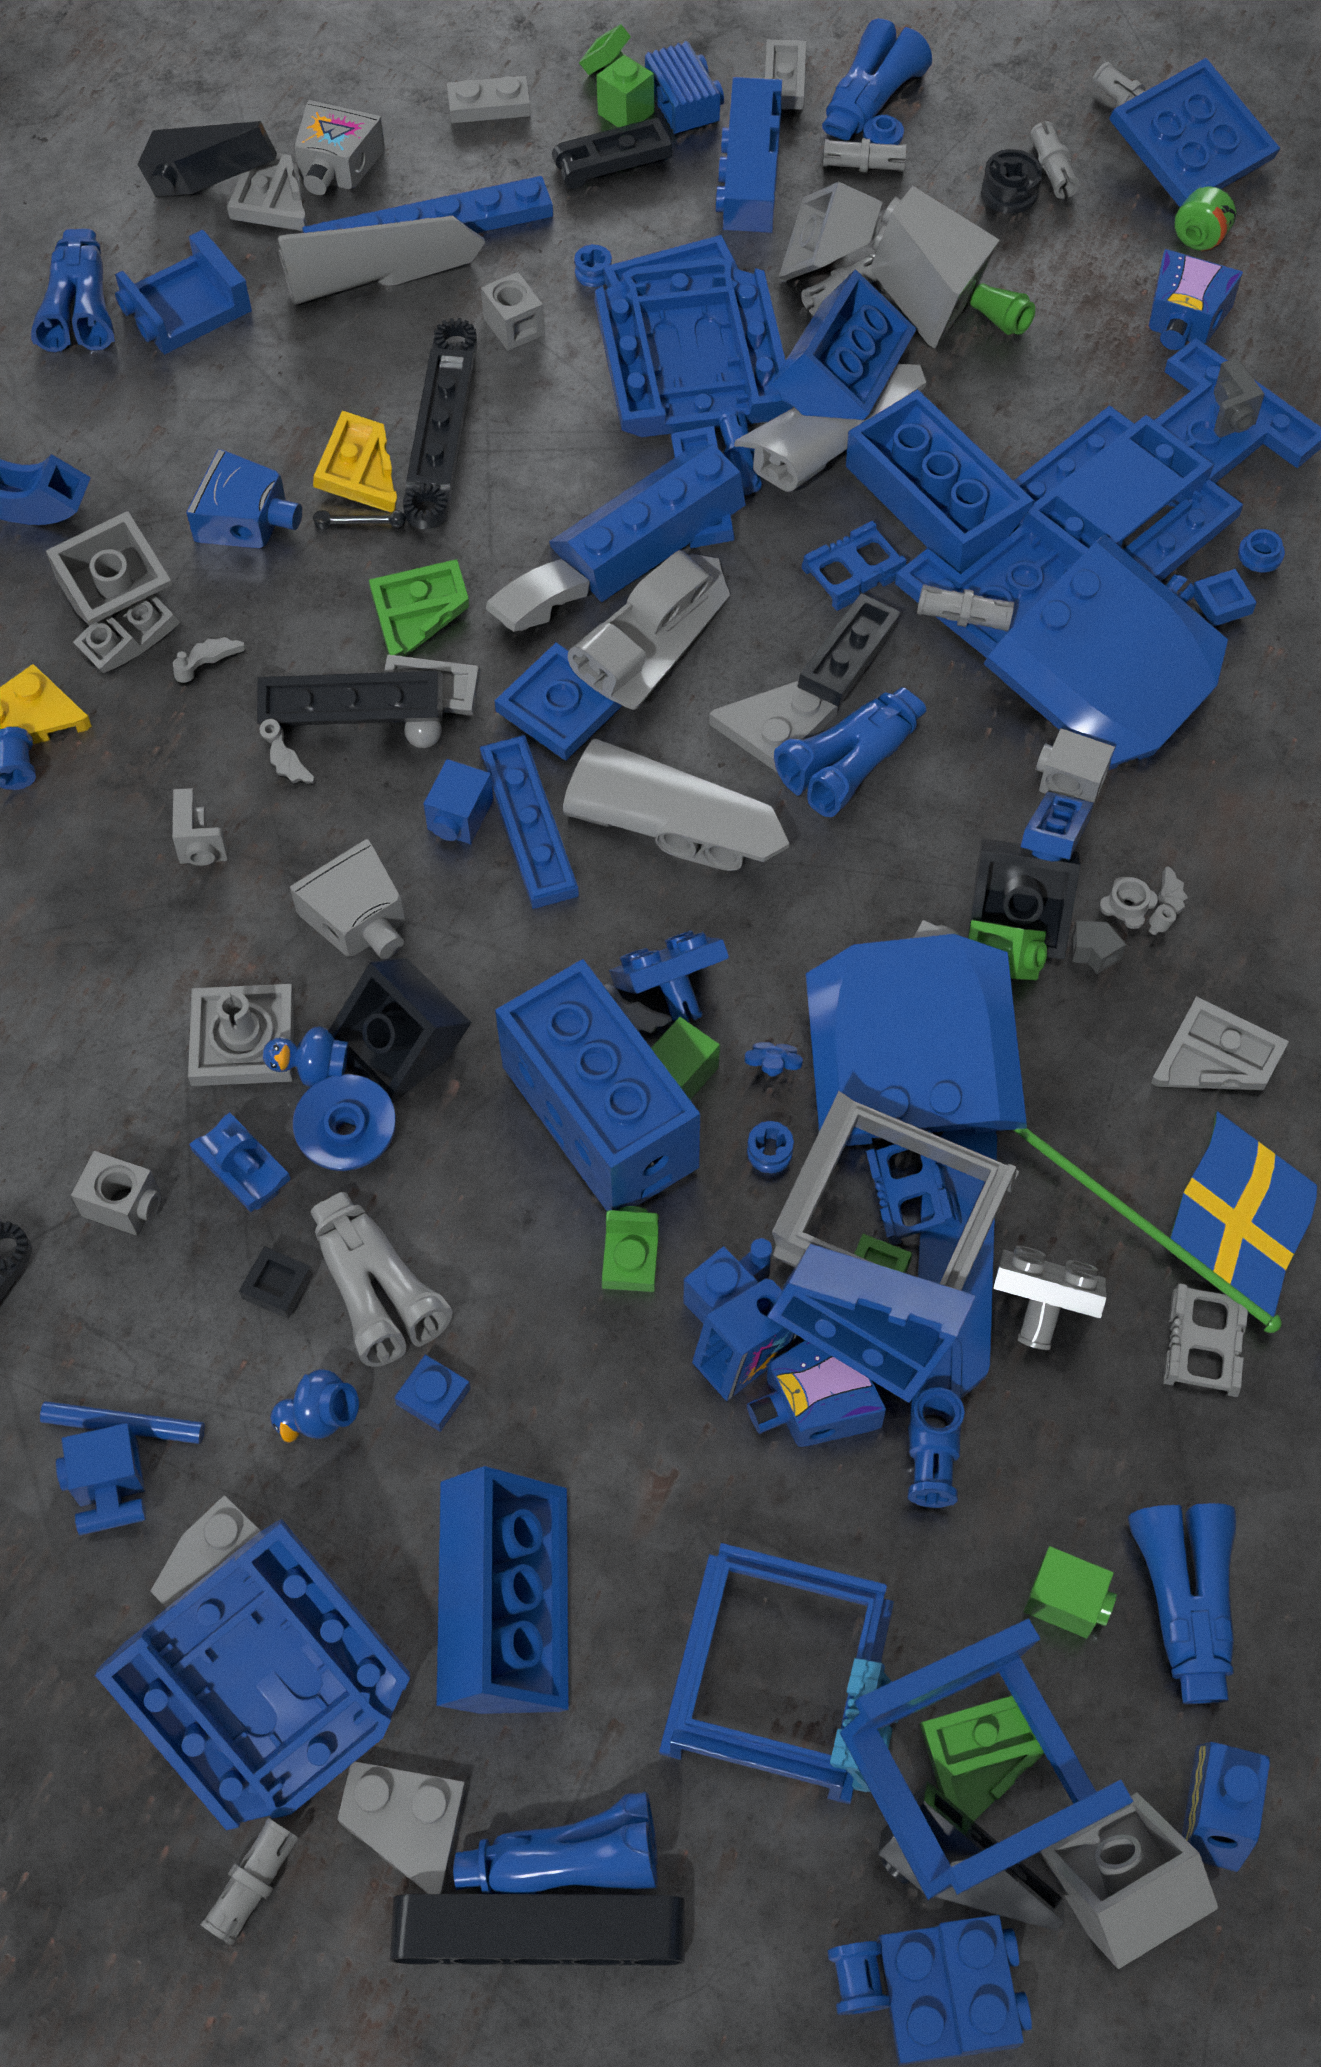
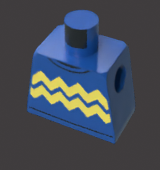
M1207 1742L1196 1746L1182 1837L1200 1853L1204 1864L1238 1872L1256 1846L1260 1835L1270 1757L1214 1742ZM1210 1836H1224L1230 1838L1229 1843L1216 1841Z

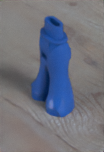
M880 18L872 20L867 25L859 41L857 54L848 73L837 85L831 102L826 108L827 118L822 124L823 130L827 134L842 140H849L854 133H860L866 122L878 114L897 88L911 78L923 76L932 65V53L926 39L916 30L904 27L896 40V28L893 22Z
M91 229L65 230L63 238L57 242L55 251L52 253L47 291L35 315L31 330L33 344L46 351L60 352L68 345H71L70 306L74 296L75 306L72 325L78 345H82L89 350H103L111 342H115L113 324L106 308L103 294V262L100 244L96 241V233Z
M904 687L899 688L893 694L885 692L878 698L864 704L828 730L803 740H786L775 748L774 762L778 775L785 786L797 796L808 788L807 800L809 806L824 817H833L851 800L865 777L881 761L898 750V747L901 746L907 736L916 729V720L926 713V706L918 697Z
M1209 1503L1196 1504L1186 1511L1185 1520L1195 1567V1596L1190 1592L1182 1506L1161 1505L1137 1510L1128 1516L1130 1531L1146 1560L1158 1603L1164 1646L1171 1667L1174 1668L1171 1670L1172 1677L1180 1679L1183 1703L1206 1704L1227 1702L1229 1698L1226 1677L1234 1673L1233 1666L1231 1665L1234 1636L1230 1601V1564L1236 1535V1510L1233 1506L1227 1504Z
M647 1792L625 1794L611 1808L582 1821L560 1827L502 1834L494 1840L492 1846H490L488 1839H482L479 1842L478 1849L457 1852L455 1854L453 1867L456 1890L481 1887L483 1894H540V1892L568 1885L628 1889L657 1888V1845L649 1795Z

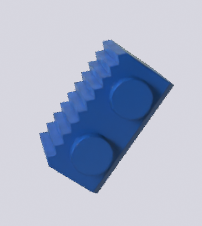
M687 41L682 45L677 43L675 47L670 45L668 49L663 47L660 51L647 52L645 55V68L654 73V99L658 104V108L661 109V113L664 114V118L667 119V123L670 124V128L673 129L674 134L720 121V105L724 104L723 89L718 80L712 81L709 77L708 65L702 54L696 55Z

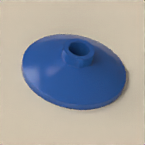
M343 1074L342 1077L331 1076L314 1084L301 1097L293 1115V1132L302 1153L313 1163L335 1171L354 1170L375 1161L388 1148L396 1128L395 1110L388 1094L374 1081L358 1075ZM344 1124H352L356 1127L355 1131L351 1134L340 1135L338 1133V1129Z

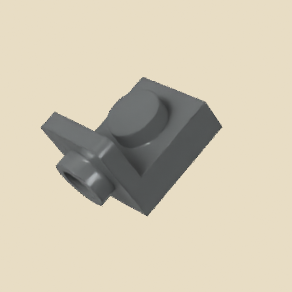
M1237 357L1221 363L1214 387L1215 399L1220 406L1214 432L1219 438L1234 432H1243L1252 425H1255L1264 397V392Z

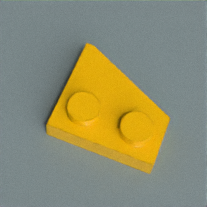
M342 410L313 476V487L390 513L395 511L397 494L392 483V466L390 455L386 450L387 439L384 424Z
M34 664L0 687V729L6 727L25 729L32 736L33 744L50 740L48 733L76 726L79 733L87 731L92 727L88 715Z

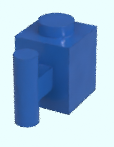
M763 1238L756 1239L751 1244L750 1252L740 1261L723 1246L684 1278L683 1303L704 1324L706 1315L760 1281L769 1278L772 1255L771 1243Z
M128 1423L61 1438L64 1457L56 1459V1472L61 1490H69L80 1507L96 1503V1509L75 1514V1523L79 1536L147 1519L142 1498L124 1503L121 1500V1497L145 1492L138 1440Z

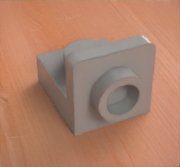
M193 788L173 789L172 838L179 863L203 866L212 862L226 861L227 847L223 831L218 827L208 828L206 808L197 806Z

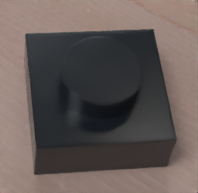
M264 1246L242 1284L239 1293L243 1300L289 1319L312 1278L313 1271L311 1266Z

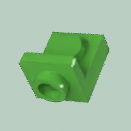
M971 920L968 939L1008 952L1010 978L1037 980L1039 971L1046 962L1047 947L1044 943L1046 936L1044 931Z
M636 1206L622 1207L618 1211H606L602 1289L655 1292L659 1215L649 1213L646 1209Z

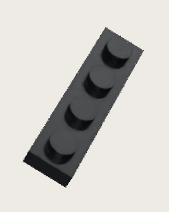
M439 671L258 677L257 724L261 725L267 719L276 720L280 726L443 721V674Z

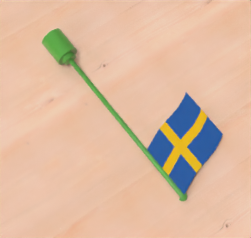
M1216 1111L1214 1128L1208 1149L1181 1196L1169 1238L1029 1129L1013 1130L1228 1297L1245 1307L1250 1314L1267 1326L1264 1330L1265 1332L1274 1333L1280 1329L1282 1321L1278 1314L1275 1316L1285 1272L1311 1222L1317 1199V1185L1220 1112Z

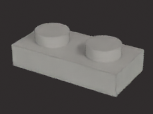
M767 39L765 79H782L781 109H803L806 41Z
M506 76L494 79L464 80L447 83L451 123L531 116L526 76Z

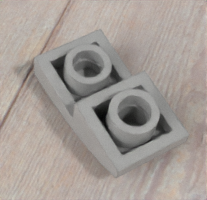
M556 560L535 568L509 583L487 601L486 610L513 632L526 630L529 627L549 622L552 606L563 605L568 601L586 597L590 580L564 560Z
M152 594L124 608L116 617L113 618L110 615L90 625L73 643L102 673H105L142 654L181 622Z

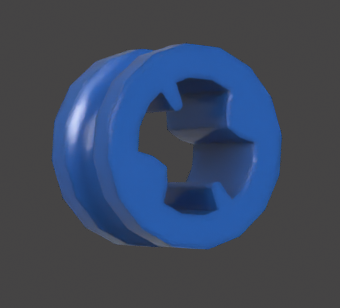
M594 244L580 248L574 258L577 281L587 287L603 286L605 284L603 267L612 264L610 251L601 245Z
M767 1121L756 1125L748 1137V1160L754 1168L764 1173H776L785 1169L791 1162L794 1140L792 1133L779 1122ZM766 1139L776 1140V1147H778L776 1155L764 1154Z

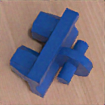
M230 1112L209 1133L196 1138L189 1144L194 1154L249 1212H252L254 1209H261L278 1195L281 1187L291 1180L289 1173Z

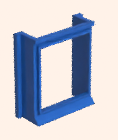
M721 1543L718 1556L709 1554L659 1754L679 1760L682 1759L684 1750L827 1787L829 1788L827 1799L850 1804L854 1789L852 1787L854 1778L846 1769L832 1767L830 1764L831 1755L695 1720L692 1717L729 1571L867 1606L856 1659L879 1663L882 1660L894 1601L884 1599L887 1585ZM849 1694L847 1696V1701L840 1728L842 1730L845 1728L843 1726V1721L845 1719H848V1717H846L845 1711L847 1709H851V1707L848 1706V1700L853 1699L854 1697L850 1696Z
M1029 1618L857 1698L854 1703L860 1713L839 1732L927 1900L952 1886L958 1895L1134 1802L1122 1780L1096 1792L1020 1658L1040 1640ZM1000 1673L1073 1805L951 1867L878 1730Z

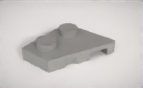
M277 153L275 160L240 175L227 206L231 220L302 231V227L307 226L291 155Z
M798 681L714 709L709 714V725L777 772L774 762L775 748L789 739L803 740L816 736L837 715L838 707L798 688Z
M1196 996L1155 1072L1151 1084L1157 1087L1264 1090L1289 1041Z
M355 1761L349 1768L337 1820L359 1840L365 1842L392 1867L396 1870L398 1869L419 1886L424 1893L443 1894L466 1785L462 1781Z

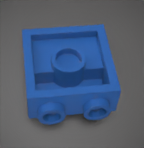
M1000 1915L940 1923L938 1927L878 1936L877 1942L880 1943L882 1951L880 1959L886 1995L889 1996L891 2004L889 2013L898 2066L1015 2049L1024 2043L1022 2031L1032 2029L1030 2007L1024 1991L1014 1993L1009 1967L1019 1966L1018 1945L1013 1928L1002 1929Z

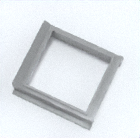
M838 1091L772 1230L776 1245L771 1255L772 1258L796 1267L808 1246L813 1244L868 1261L804 1233L853 1128L856 1127L985 1181L981 1194L940 1282L941 1285L962 1291L1006 1191H1012L1017 1180L1019 1171L1016 1170V1166L1011 1164L1005 1165L864 1106Z

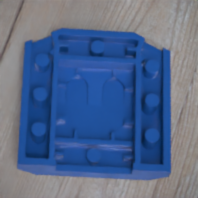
M718 257L639 266L623 273L621 281L606 290L603 289V286L595 290L594 302L622 431L639 437H649L709 426L720 428L719 418L730 411H736L738 422L737 414L739 411L746 415L747 424L769 422L793 408L771 386L786 360L764 270L755 268L754 274L732 268V261Z
M1104 535L1095 541L1010 629L988 655L984 665L1059 730L1064 729L1114 746L1115 749L1109 770H1112L1121 763L1136 758L1141 760L1153 756L1213 692L1218 684L1228 639L1115 542Z
M957 934L854 944L806 973L819 1131L838 1091L857 1103L924 1131L941 1132L975 1128V1133L1027 1128L1008 952ZM854 1127L845 1146L872 1144V1138L880 1137Z
M282 1518L260 1531L124 1642L95 1673L97 1679L226 1830L238 1828L242 1822L266 1816L275 1819L295 1812L383 1739L403 1689L405 1690L410 1680L408 1669Z

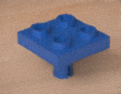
M688 931L666 939L667 948L663 950L649 952L648 948H643L625 954L619 958L622 965L609 970L616 989L637 994L660 985L672 1018V1024H674L679 1017L689 1022V1018L696 1020L703 1016L688 974L729 959V955L723 939L706 937L705 932L694 934L693 931Z

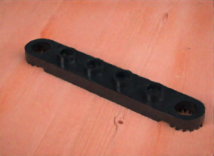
M450 318L449 322L444 320L442 325L438 324L437 329L434 330V339L428 360L407 473L405 495L403 497L405 518L410 525L419 529L438 527L447 519L478 346L476 329H474L473 324H469V321L465 320L463 322L462 318H458L457 321H454V318ZM460 336L465 338V343L461 341V345L456 343V346H453V343L449 345V342L446 340L450 337ZM421 502H433L436 504L435 510L432 508L430 513L426 510V513L423 514L422 510L418 512V509L414 508Z

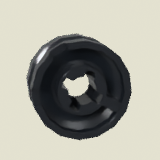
M1018 149L1000 150L991 155L986 162L981 196L984 202L990 208L1002 213H1019L1031 208L1037 200L1043 169L1040 162L1032 154Z

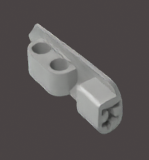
M454 216L347 229L281 235L278 238L281 248L278 252L293 304L298 305L374 281L382 285H398L471 263L486 241Z
M897 364L871 412L864 420L805 416L794 407L735 440L734 446L754 448L753 469L755 473L784 491H793L821 472L828 461L847 449L849 430L917 389L919 391L926 387V380L921 365Z
M678 550L638 583L630 594L626 605L604 623L598 625L568 651L569 665L575 674L594 690L610 700L629 709H637L729 599L731 594L725 582L719 558L696 554L688 556L683 550Z
M593 739L584 751L568 784L563 803L564 815L606 827L613 825L655 837L656 844L667 854L726 871H735L741 868L745 857L764 862L788 849L790 845L772 806L598 739Z

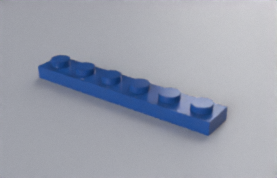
M537 176L304 226L302 231L307 233L454 216L469 229L480 233L553 217V204L543 177Z

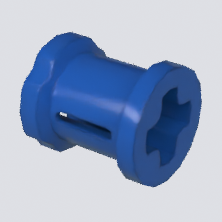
M19 727L0 729V788L18 790L30 786L35 781V769L29 760V751L32 749L33 740L32 736L25 729Z
M858 1942L827 1950L829 1961L834 1962L836 1965L841 2001L836 2004L838 2015L863 2014L891 2007L889 1996L882 1992L876 1957L882 1953L879 1942Z

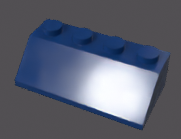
M855 269L822 301L771 386L778 391L780 397L787 404L794 406L802 415L864 420L871 412L914 335L916 328Z
M918 389L848 431L846 467L927 548L960 574L1000 542L1008 538L1033 506L1034 500Z
M714 444L692 446L550 540V547L562 560L590 580L588 589L600 602H603L694 541L695 535L709 526L719 524L727 514L730 513L731 516L746 506L741 472Z
M487 1466L441 1481L436 1706L478 1714L562 1712L569 1710L567 1488Z

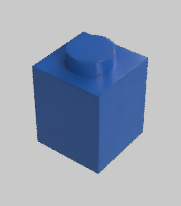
M446 759L423 803L427 829L444 840H459L472 844L494 800L491 773Z

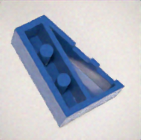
M733 77L729 128H722L721 153H727V157L720 156L718 181L725 183V186H717L716 212H723V230L769 233L773 231L780 139L782 79Z
M810 1244L787 1279L767 1317L909 1403L957 1338L976 1295Z

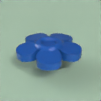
M759 1042L753 1044L752 1050L745 1053L744 1061L750 1066L762 1065V1071L769 1076H777V1074L783 1072V1068L789 1070L800 1069L803 1058L797 1054V1048L788 1044H777L774 1046L770 1042Z

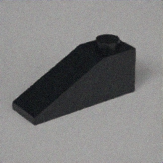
M261 121L160 129L152 131L137 165L155 197L193 194L276 159L277 152Z
M928 1781L913 1795L951 1867L998 1843ZM887 1825L881 1831L878 1854L882 1856V1864L896 1880L905 1885L911 1882L923 1892L891 1829ZM1022 1862L958 1895L952 1886L934 1896L1057 1931L1065 1923L1064 1899Z

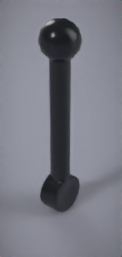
M319 510L313 516L315 526L322 530L329 528L331 524H390L395 528H399L406 522L404 513L399 510L391 512L390 515H330L326 510Z

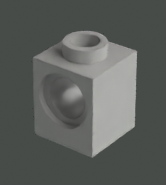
M519 272L481 287L484 320L507 351L545 335L543 304Z
M1060 729L1054 745L1045 743L1039 756L1036 771L1043 773L1039 792L1046 794L1049 791L1093 802L1095 805L1107 777L1115 747Z
M94 1151L71 1194L82 1217L136 1236L139 1235L145 1221H151L154 1218L161 1201L160 1190L151 1170ZM120 1190H131L129 1195L122 1200H110Z

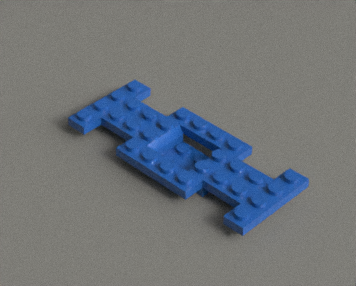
M1195 338L1167 360L1164 371L1190 390L1187 395L1155 420L1145 415L1135 424L1109 405L1014 480L1034 501L1031 509L1008 538L1000 542L961 574L927 548L896 573L895 585L918 603L923 584L957 592H964V589L974 590V595L995 600L1014 602L1009 632L1095 541L1106 535L1121 548L1122 542L1126 537L1168 505L1175 508L1123 549L1161 582L1240 516L1243 504L1216 485V482L1263 444L1291 465L1299 468L1321 449V427L1255 380L1264 392L1256 424L1243 432H1234L1219 438L1214 432L1220 409L1215 399L1214 387L1221 363L1228 360ZM936 617L986 658L1008 633L992 627L968 623L966 627L957 626V621Z

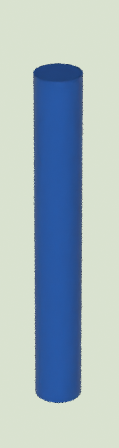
M48 1401L43 1402L40 1411L41 1423L92 1430L128 1423L136 1436L196 1444L202 1443L205 1431L204 1422Z

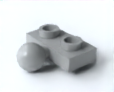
M387 655L384 672H441L443 674V712L474 716L481 674L479 666ZM440 721L406 722L404 730L407 740L418 748H428L435 745L442 734Z

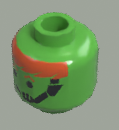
M1211 186L1198 188L1188 196L1175 216L1174 227L1178 238L1191 249L1199 251L1212 250L1223 241L1235 223L1236 208L1234 201L1226 192L1219 188Z

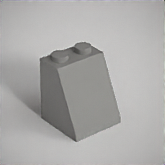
M912 185L902 200L895 197L888 206L882 218V221L886 222L887 226L882 227L871 247L876 251L870 269L926 343L935 349L970 302L972 293L980 284L1000 240Z

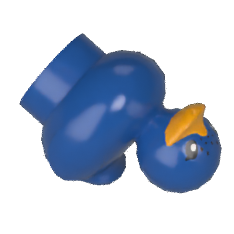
M317 1026L305 1034L297 1047L291 1040L286 1038L270 1040L264 1047L263 1060L270 1070L276 1072H286L293 1067H297V1072L303 1085L312 1087L328 1077H342L345 1074L349 1043L335 1040L332 1034L328 1032V1029Z
M325 1369L315 1370L303 1376L297 1386L294 1399L281 1400L273 1407L270 1416L271 1424L281 1435L282 1439L288 1443L295 1441L300 1432L304 1436L313 1439L329 1437L339 1427L349 1426L355 1420L359 1409L358 1394L351 1384L344 1383L336 1373Z

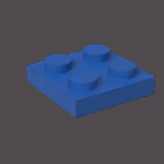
M558 643L550 647L494 700L497 713L565 761L622 707V705L605 697L580 679L569 665L568 650Z

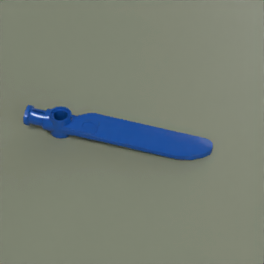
M975 1128L945 1131L940 1136L943 1139L997 1161L996 1131L975 1133ZM947 1165L941 1167V1170L944 1173L948 1192H951L955 1198L961 1225L950 1227L949 1224L919 1233L917 1277L940 1284L985 1185V1181ZM928 1194L921 1195L920 1223L931 1220L935 1214L931 1196ZM995 1218L962 1289L963 1292L976 1296L955 1341L911 1399V1415L908 1426L910 1439L909 1453L915 1459L914 1484L908 1488V1500L919 1506L942 1508L954 1505L958 1501L957 1489L953 1487V1462L957 1461L960 1457L961 1425L965 1414L961 1398L986 1378L990 1367ZM933 1414L941 1416L946 1420L948 1426L944 1428L933 1427L923 1417Z

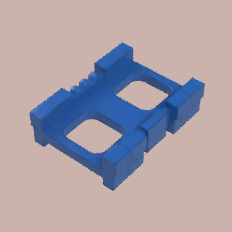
M873 520L851 531L850 538L845 536L843 541L839 539L836 544L831 543L830 548L825 544L804 555L802 570L806 574L812 573L831 596L832 606L836 611L854 603L860 595L859 592L864 593L876 587L878 582L883 587L896 580V573L906 566L907 560L903 555L899 556L876 529L877 525ZM870 543H877L887 553L889 558L877 565H869L857 550ZM833 562H840L852 577L840 584L833 585L820 572V569Z
M897 1144L879 1150L873 1148L866 1151L875 1188L878 1190L877 1196L882 1207L880 1211L889 1243L891 1245L901 1244L902 1238L949 1224L950 1227L961 1225L955 1198L951 1192H948L944 1173L941 1170V1167L946 1165L920 1155L923 1168L919 1173L901 1179H893L889 1165L890 1157L893 1154L908 1150ZM924 1194L930 1195L935 1211L934 1217L929 1221L913 1226H905L900 1209L901 1204L905 1200Z

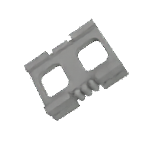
M1178 1284L1171 1296L1169 1322H1172L1170 1327L1172 1332L1170 1334V1350H1167L1165 1353L1162 1384L1173 1385L1176 1381L1227 1391L1228 1396L1238 1397L1241 1389L1244 1359L1239 1356L1242 1352L1243 1334L1247 1326L1248 1310L1227 1295L1187 1288L1185 1284ZM1205 1300L1225 1305L1227 1308L1226 1328L1219 1330L1196 1325L1192 1320L1194 1301ZM1196 1348L1219 1353L1223 1360L1221 1378L1211 1379L1190 1374L1187 1369L1189 1350Z

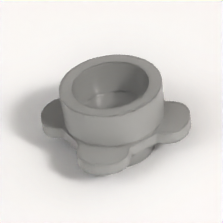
M1119 877L1113 883L1111 894L1101 899L1100 910L1107 916L1114 915L1124 921L1126 927L1137 929L1143 926L1145 921L1144 915L1148 909L1156 907L1158 898L1156 893L1150 890L1148 885L1142 880L1134 877ZM1124 901H1130L1133 905L1128 906Z

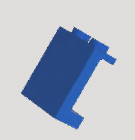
M204 230L188 236L193 255L135 284L123 270L115 274L119 291L115 292V297L122 312L126 316L133 315L143 338L147 342L153 340L164 355L252 311L246 280Z

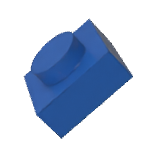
M1236 569L1194 582L1196 593L1194 599L1213 627L1253 614L1257 602Z
M424 1355L394 1399L397 1406L441 1432L471 1387L468 1380L429 1356Z

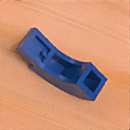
M52 454L43 462L32 465L15 464L0 459V519L27 525H46L66 520L78 511L91 477Z

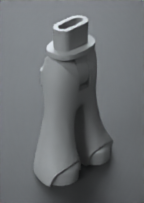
M340 1192L318 1203L311 1209L310 1213L317 1224L315 1229L316 1238L320 1243L328 1269L344 1299L351 1320L356 1352L363 1364L371 1367L384 1366L403 1357L406 1352L405 1339L382 1306L372 1287V1280H377L384 1290L415 1346L421 1347L429 1343L447 1328L452 1318V1309L440 1294L420 1282L408 1269L381 1228L367 1215L362 1206L354 1205L346 1192Z

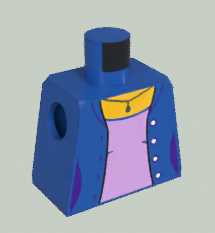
M1165 249L1149 320L1150 329L1161 333L1160 341L1163 346L1170 350H1179L1184 347L1186 341L1191 342L1195 338L1207 344L1235 303L1243 271Z
M806 1340L768 1365L767 1383L771 1393L747 1403L751 1421L759 1434L786 1423L798 1447H806L875 1431L882 1428L886 1408L872 1380Z

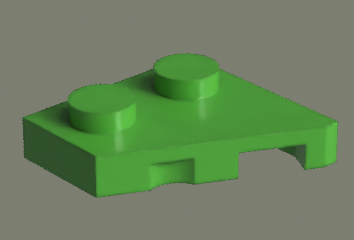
M457 559L369 579L370 591L388 655L406 657L469 607V598Z
M1013 1696L919 1723L939 1791L973 1821L995 1800H998L1015 1783V1780L1044 1754Z

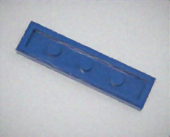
M525 735L481 746V759L486 772L491 773L493 794L532 909L579 897L578 886Z

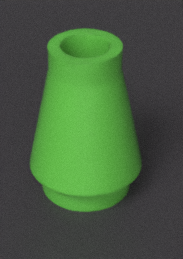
M985 283L979 284L972 293L971 306L983 313L1007 335L1013 333L1020 335L1024 333L1034 319L1035 304L1030 301L1027 294L991 287Z

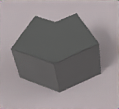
M1076 920L1072 934V962L1088 963L1094 972L1099 974L1122 959L1126 944L1108 922Z

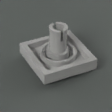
M292 984L192 988L188 1079L191 1086L292 1082L293 1068L286 1072H276L270 1070L263 1060L264 1047L270 1040L286 1038L293 1042L294 990Z
M1015 1246L1014 1252L1003 1249L994 1289L1029 1298L1021 1333H1019L1017 1339L1019 1342L1033 1348L1050 1350L1052 1345L1051 1339L1061 1308L1101 1319L1106 1301V1278L1097 1276L1098 1269L1096 1267L1074 1260H1067L1066 1266L1045 1261V1253L1025 1246Z

